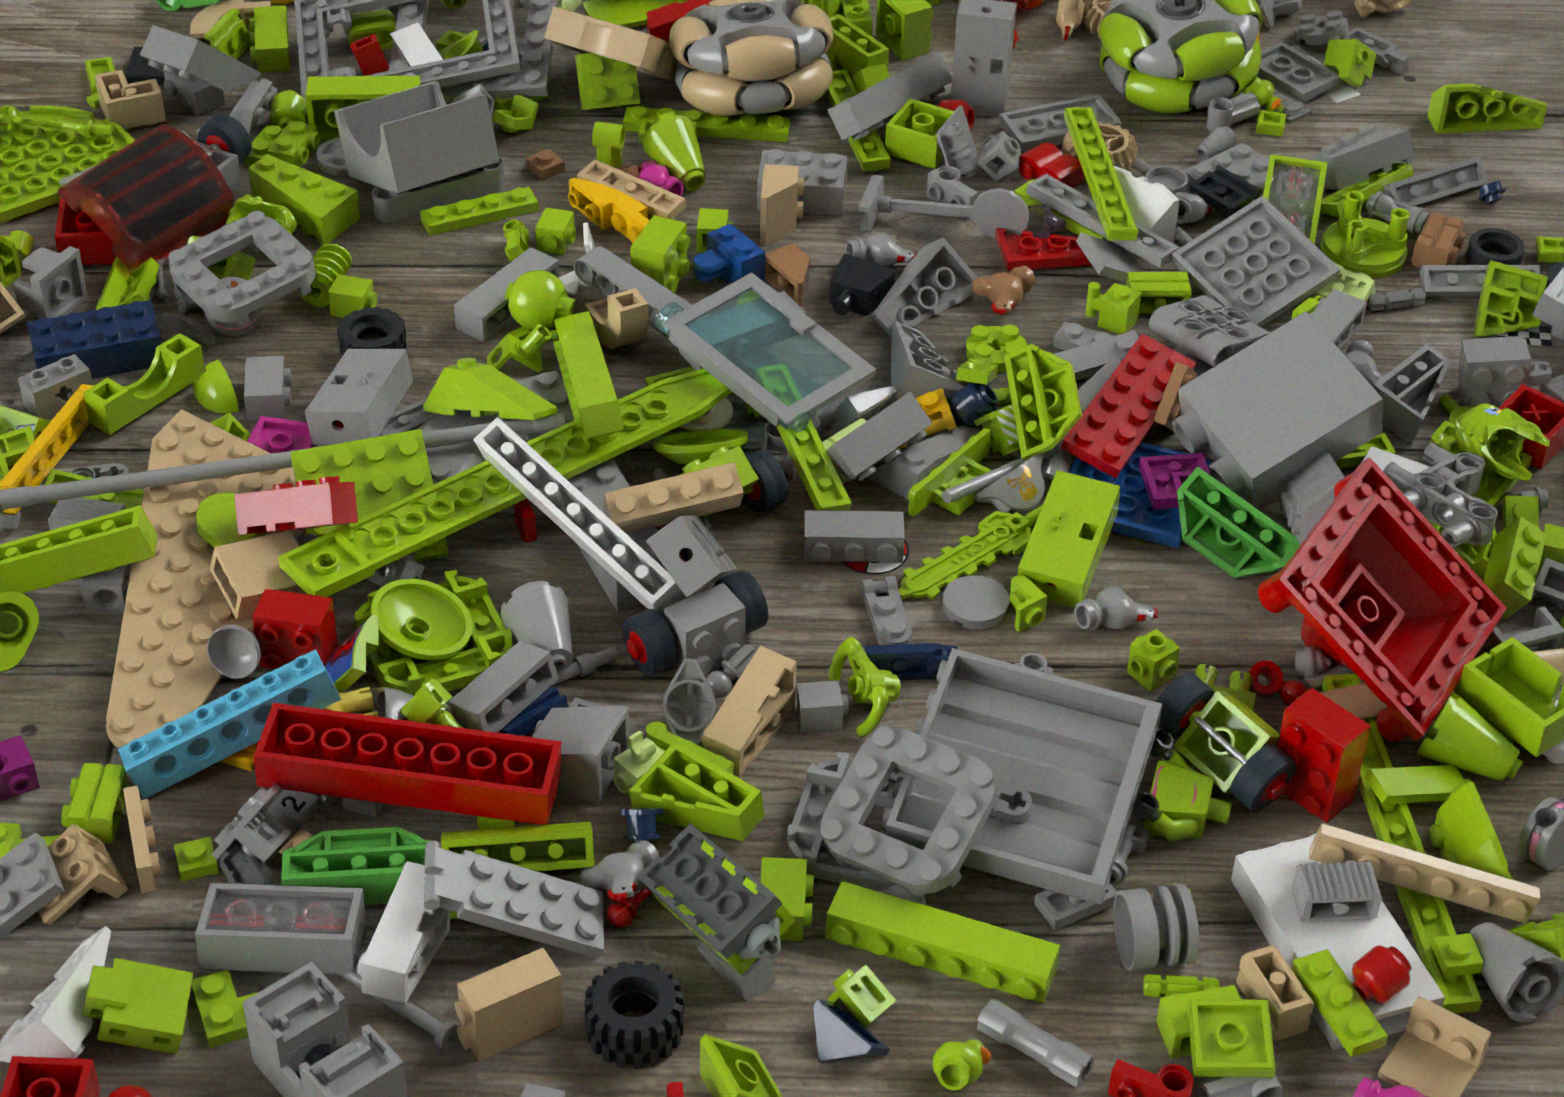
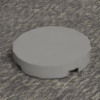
M965 576L957 578L947 585L943 592L942 604L943 612L953 623L956 620L962 623L964 628L984 630L1001 623L1002 618L1007 616L1009 612L1010 601L1009 594L1004 586L994 579L984 576Z

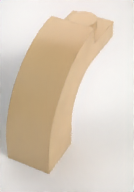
M223 0L201 10L193 18L190 25V37L210 46L211 43L209 39H205V34L229 9H239L240 12L237 15L239 19H243L247 31H250L249 18H254V7L271 6V1L244 2V0Z
M636 288L584 304L585 312L590 311L594 327L597 329L598 340L604 347L615 349L639 342L645 338L649 324V306Z

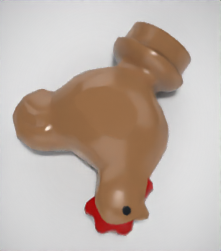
M1015 267L1011 273L998 272L989 277L975 278L972 281V292L993 302L991 309L994 313L1005 315L1006 313H1011L1014 307L1022 303L1023 293L1031 290L1036 283V278L1029 267Z

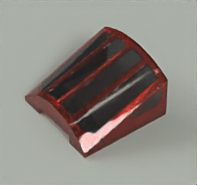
M161 124L58 189L57 193L74 212L84 210L113 241L111 251L129 270L138 267L150 258L156 261L167 257L170 252L186 246L189 238L192 236L204 237L226 225L229 210L234 201V196L227 182L207 153L190 137L165 124Z

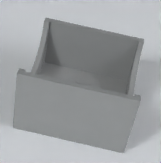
M433 81L334 111L349 177L396 193L500 161L487 97L483 93L447 105L439 82Z

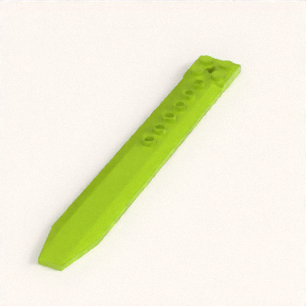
M704 368L662 379L619 399L618 404L624 430L585 438L583 427L576 429L575 421L573 420L526 443L567 480L702 416L732 393V391ZM486 460L360 518L357 523L347 524L278 556L279 567L308 595L329 597L375 575L374 570L527 499V497Z

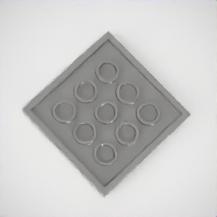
M1263 196L1171 254V262L1181 272H1187L1188 278L1206 296L1225 307H1236L1246 311L1249 314L1248 320L1259 327L1265 326L1338 278L1341 270Z

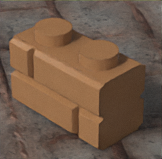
M1432 212L1415 242L1411 259L1412 266L1421 268L1422 265H1454L1459 249L1463 248L1467 233L1462 232L1463 220L1451 216L1446 218V215Z

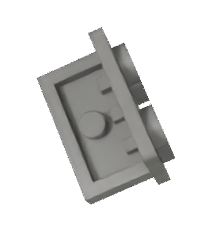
M275 783L268 791L261 787L238 811V815L215 838L214 841L219 846L212 855L216 859L237 839L246 854L265 862L292 833L264 809L281 789L278 784Z

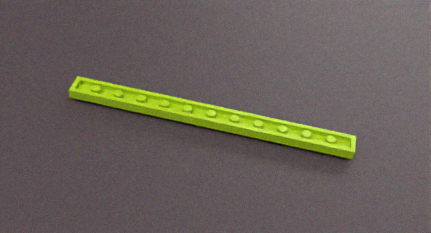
M1356 673L1323 676L1322 688L1325 692L1358 685L1361 682ZM1360 718L1371 725L1357 784L1377 839L1426 854L1407 803L1382 805L1365 779L1370 769L1393 768L1375 718ZM1394 885L1421 960L1445 997L1442 1007L1453 1013L1479 1011L1482 1000L1472 974L1444 977L1431 948L1435 937L1457 935L1444 900Z

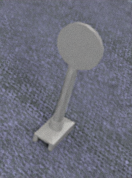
M872 175L858 206V212H866L860 224V231L869 232L872 231L879 212L891 213L893 211L972 218L979 230L991 238H995L996 228H1005L1006 234L1021 235L1022 231L1027 228L1030 217L1027 204L1020 196L1009 190L1001 188L989 189L979 195L974 205L893 199L892 196H885L883 176Z

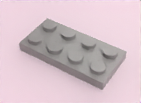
M1100 94L999 114V124L1009 137L1014 138L1018 142L1021 152L1029 151L1044 142L1054 146L1063 144L1065 134L1069 132L1064 119V109L1068 107H1091L1097 123L1099 121L1103 124L1110 122L1112 126L1120 125L1121 130L1123 123Z

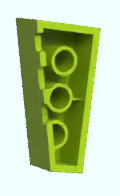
M268 154L249 167L252 196H260L263 202L287 207L295 217L296 223L301 226L302 232L308 236L314 235L317 237L320 245L330 243L360 219L358 191L356 189Z

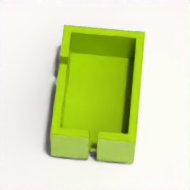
M1514 637L1492 648L1490 655L1484 653L1464 665L1457 695L1462 697L1473 709L1531 754L1538 757L1564 740V683L1557 707L1555 706L1563 678L1562 673Z

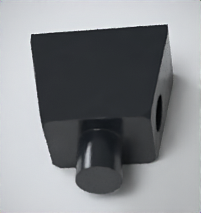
M845 253L830 281L829 302L832 304L834 311L839 315H846L849 311L861 315H869L879 306L894 285L895 269Z

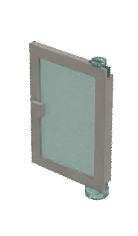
M752 272L686 309H683L676 302H670L659 311L655 319V326L670 336V342L776 427L781 425L786 430L792 427L796 432H801L808 425L810 415L875 377L877 370Z

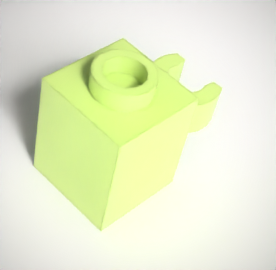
M640 730L628 737L629 749L614 757V784L620 792L627 793L629 796V790L664 753L650 739L645 738L643 740V732Z

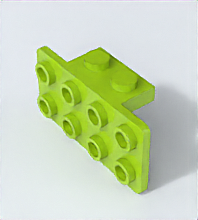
M592 0L583 3V10L589 17L634 29L638 26L647 25L646 12L677 1L680 4L688 0Z

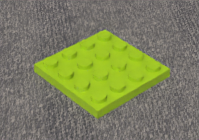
M421 429L290 452L295 482L316 480V483L320 484L319 478L340 476V482H354L358 519L434 485ZM347 524L305 530L306 534L314 533L319 538ZM444 537L412 552L416 555L414 561L421 562L448 557L449 552L446 538Z

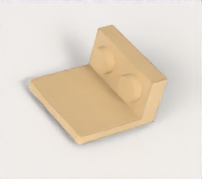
M72 824L48 846L65 891L38 910V913L44 923L51 925L91 888L100 894L104 891L116 899L128 890L102 840Z
M1418 996L1412 1005L1406 1030L1379 1069L1378 1077L1394 1086H1411L1425 1096L1461 1097L1483 1063L1492 1032Z

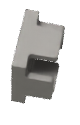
M69 246L63 252L57 253L40 247L22 260L24 268L36 273L30 276L31 284L21 280H17L13 284L17 304L21 308L35 313L38 319L68 315L88 299L79 249Z

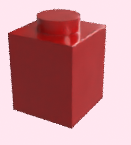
M375 33L350 43L363 76L389 71L388 63Z

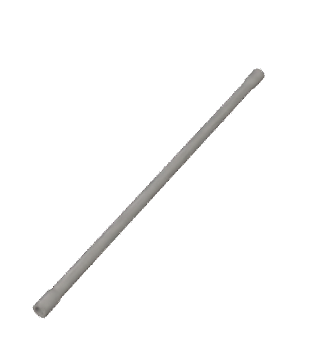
M561 411L536 420L515 419L503 422L517 435L547 433L564 425L565 419ZM490 423L422 432L425 448L474 442L473 439ZM293 451L36 487L24 486L0 490L1 508L6 510L32 506L36 503L291 468L290 452Z

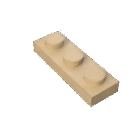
M138 785L123 788L141 894L157 891L154 876L161 874L158 853H150L149 849L157 847L153 825L145 826L146 821L152 820L148 799H140Z

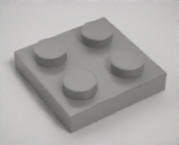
M33 833L0 858V934L3 936L65 891L46 842L37 833Z

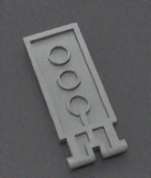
M437 841L426 843V876L424 879V907L426 909L435 910L442 907L456 911L457 918L596 959L604 951L602 891L464 850L462 854L441 849V844Z

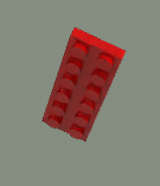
M1142 333L1083 412L1082 417L1066 435L1060 448L1108 475L1117 478L1155 425L1153 420L1175 363L1185 364L1193 370L1196 362Z

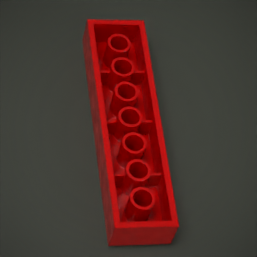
M281 703L272 704L253 756L257 786L271 788L276 783L284 790L547 826L562 773V741Z

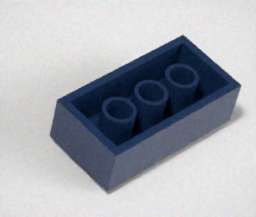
M151 300L136 301L121 306L103 307L93 311L74 312L65 316L41 318L36 321L27 322L36 369L43 368L64 357L75 354L90 369L91 379L148 369L154 359L156 347L162 344Z

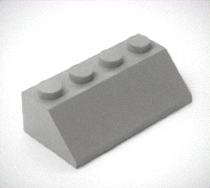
M1322 453L1287 482L1286 492H1281L1280 511H1284V519H1287L1288 527H1291L1292 535L1296 536L1300 545L1320 521L1329 506L1332 505L1335 500V484L1344 478L1330 453Z

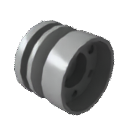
M1172 884L1169 890L1166 886H1157L1153 893V899H1151L1150 894L1144 888L1117 891L1113 905L1114 929L1118 951L1126 970L1135 971L1155 968L1158 964L1159 954L1167 966H1175L1178 961L1184 965L1194 964L1199 951L1198 920L1191 893L1185 884Z

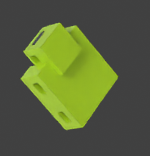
M118 958L114 959L112 968L93 965L82 1016L101 1019L97 1040L177 1054L183 1035L193 972Z

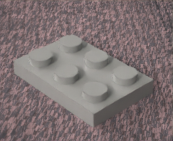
M1279 42L1262 51V61L1257 76L1263 80L1270 81L1276 89L1285 90L1302 103L1339 85V74L1283 42Z

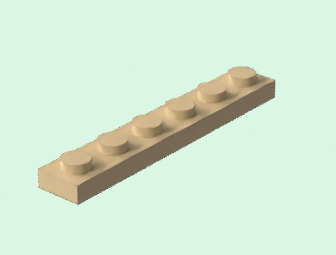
M1323 823L1309 848L1310 860L1329 864L1330 862L1332 864L1337 862L1341 864L1346 861H1361L1365 863L1369 861L1372 864L1377 880L1525 924L1540 900V888Z

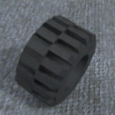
M625 961L618 963L617 968L609 966L603 969V976L596 975L592 979V986H588L585 992V1026L587 1041L591 1043V1048L596 1055L602 1053V1060L607 1063H611L614 1060L617 1062V1067L626 1068V1065L629 1064L634 1065V1069L643 1068L645 1063H649L650 1066L659 1063L660 1057L667 1059L672 1055V1048H678L684 1032L683 992H681V985L678 980H672V973L667 969L659 971V965L654 963L646 966L643 965V961H635V964L627 965ZM632 1011L647 1013L640 1017H626L622 1015Z

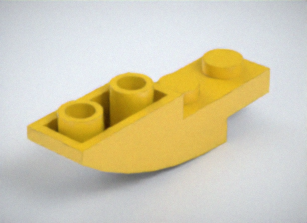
M578 178L569 179L568 200L572 207L578 209L602 230L613 226L632 243L635 242L650 221L648 220V207L629 195L603 184Z

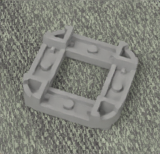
M253 211L247 217L224 225L222 228L204 237H200L196 241L170 252L168 255L170 261L169 268L175 289L178 292L183 290L206 312L208 322L214 326H218L219 322H238L239 327L250 324L248 314L294 290L302 296L308 294L311 291L310 284L317 275L310 251L277 221L266 217L261 211ZM247 247H250L255 253L262 251L277 265L232 289L223 284L207 268Z
M887 726L879 727L863 743L822 816L820 833L828 850L842 866L846 867L849 863L908 888L913 896L925 898V894L938 892L949 885L953 888L961 878L959 870L990 812L996 814L999 799L993 772L981 759L906 729L889 728ZM901 770L955 792L924 850L863 826L892 772L898 775Z
M836 752V759L826 760L818 765L812 762L806 772V783L792 825H788V858L807 859L806 874L814 875L816 879L836 883L844 881L875 891L889 888L892 885H899L849 863L844 867L834 859L820 833L821 820L829 802L852 764L850 763V753ZM892 772L875 803L876 806L893 807L896 799L893 798L895 782L898 776L904 777L905 774L898 773L897 775Z

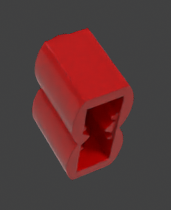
M1044 142L1020 155L1019 173L1029 181L1048 174L1071 188L1083 182V170L1080 161L1072 155L1063 154L1053 144Z

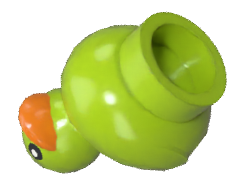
M1255 75L1252 84L1244 89L1242 93L1247 94L1251 92L1254 94L1260 106L1266 104V111L1282 113L1284 102L1279 97H1273V84L1268 80H1261Z
M975 1039L967 1040L964 1043L946 1042L933 1055V1071L945 1088L960 1090L972 1085L979 1079L982 1074L983 1065L991 1060V1053L982 1042Z

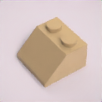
M764 164L760 206V245L766 246L796 230L797 219H803V202L798 201V195H803L804 178H799V166Z

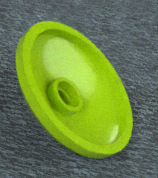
M720 428L707 432L689 430L663 435L654 439L653 449L659 455L677 464L687 465L697 459L702 463L709 460V456L720 448L726 447L730 450L740 446L742 449L749 441L747 431L739 429Z
M400 579L390 582L377 591L370 607V616H379L378 635L394 650L415 659L441 660L452 657L466 647L473 630L472 618L465 604L448 589L426 580Z

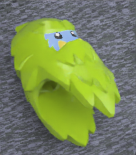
M1482 403L1455 419L1456 427L1453 434H1456V439H1458L1461 449L1481 456L1489 470L1508 479L1530 481L1533 477L1522 466L1519 452L1523 450L1522 444L1526 438L1544 446H1550V441L1535 423L1526 421L1509 408L1500 410L1494 405Z

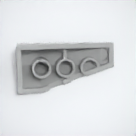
M894 321L891 339V386H894L897 390L894 394L896 400L908 392H911L916 398L943 388L946 399H949L966 386L965 381L956 380L957 370L952 369L950 371L947 368L949 361L934 352L936 347L921 331Z
M963 425L957 427V429L901 450V454L888 463L881 460L874 465L876 471L867 478L907 499L908 492L914 484L921 482L929 475L933 468L940 466L948 459L952 452L958 451L967 443L970 437L976 436L981 430L976 427Z

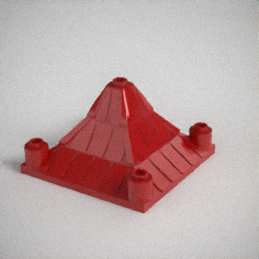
M1368 458L1361 462L1353 473L1335 484V500L1332 505L1329 506L1320 521L1314 526L1308 537L1302 542L1284 568L1260 583L1258 597L1263 607L1272 613H1280L1294 606L1305 616L1300 631L1304 644L1306 646H1313L1315 650L1321 651L1324 657L1330 658L1333 663L1352 669L1362 681L1366 682L1368 688L1379 700L1386 704L1387 707L1382 709L1376 718L1378 730L1385 739L1391 742H1398L1410 736L1415 740L1425 734L1460 681L1464 665L1475 658L1507 607L1371 458Z

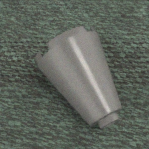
M547 581L526 583L511 592L512 598L507 604H505V601L501 606L503 624L506 629H511L512 636L517 642L521 640L551 652L556 672L560 674L569 668L573 660L568 598L560 586L558 588L550 586Z
M1490 922L1477 925L1469 932L1484 962L1481 974L1503 1011L1511 1019L1519 1023L1532 1022L1538 1019L1535 1016L1536 1013L1544 1008L1550 1012L1558 1005L1564 997V961L1559 956Z

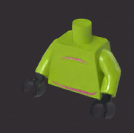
M1161 729L1156 733L1150 755L1153 757L1162 756L1163 758L1157 762L1151 792H1144L1135 800V805L1138 807L1135 810V817L1138 821H1145L1144 829L1152 831L1151 835L1163 836L1168 841L1173 842L1186 838L1199 839L1203 837L1206 820L1228 824L1232 802L1211 798L1214 780L1209 776L1200 774L1189 766L1176 750H1170L1174 744V739L1167 730Z

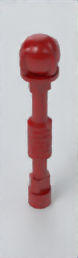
M644 886L634 897L611 904L608 907L609 922L619 928L630 926L633 918L636 917V910L639 908V904L652 894Z

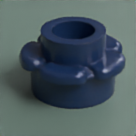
M1500 181L1488 183L1478 188L1480 193L1478 199L1480 201L1485 200L1486 204L1495 203L1503 199L1502 194L1506 192V188H1502Z

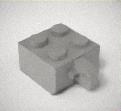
M1519 336L1461 340L1458 392L1462 407H1476L1479 404L1486 403L1499 408L1522 384L1531 387L1551 383L1552 372L1549 362L1531 360L1526 340Z

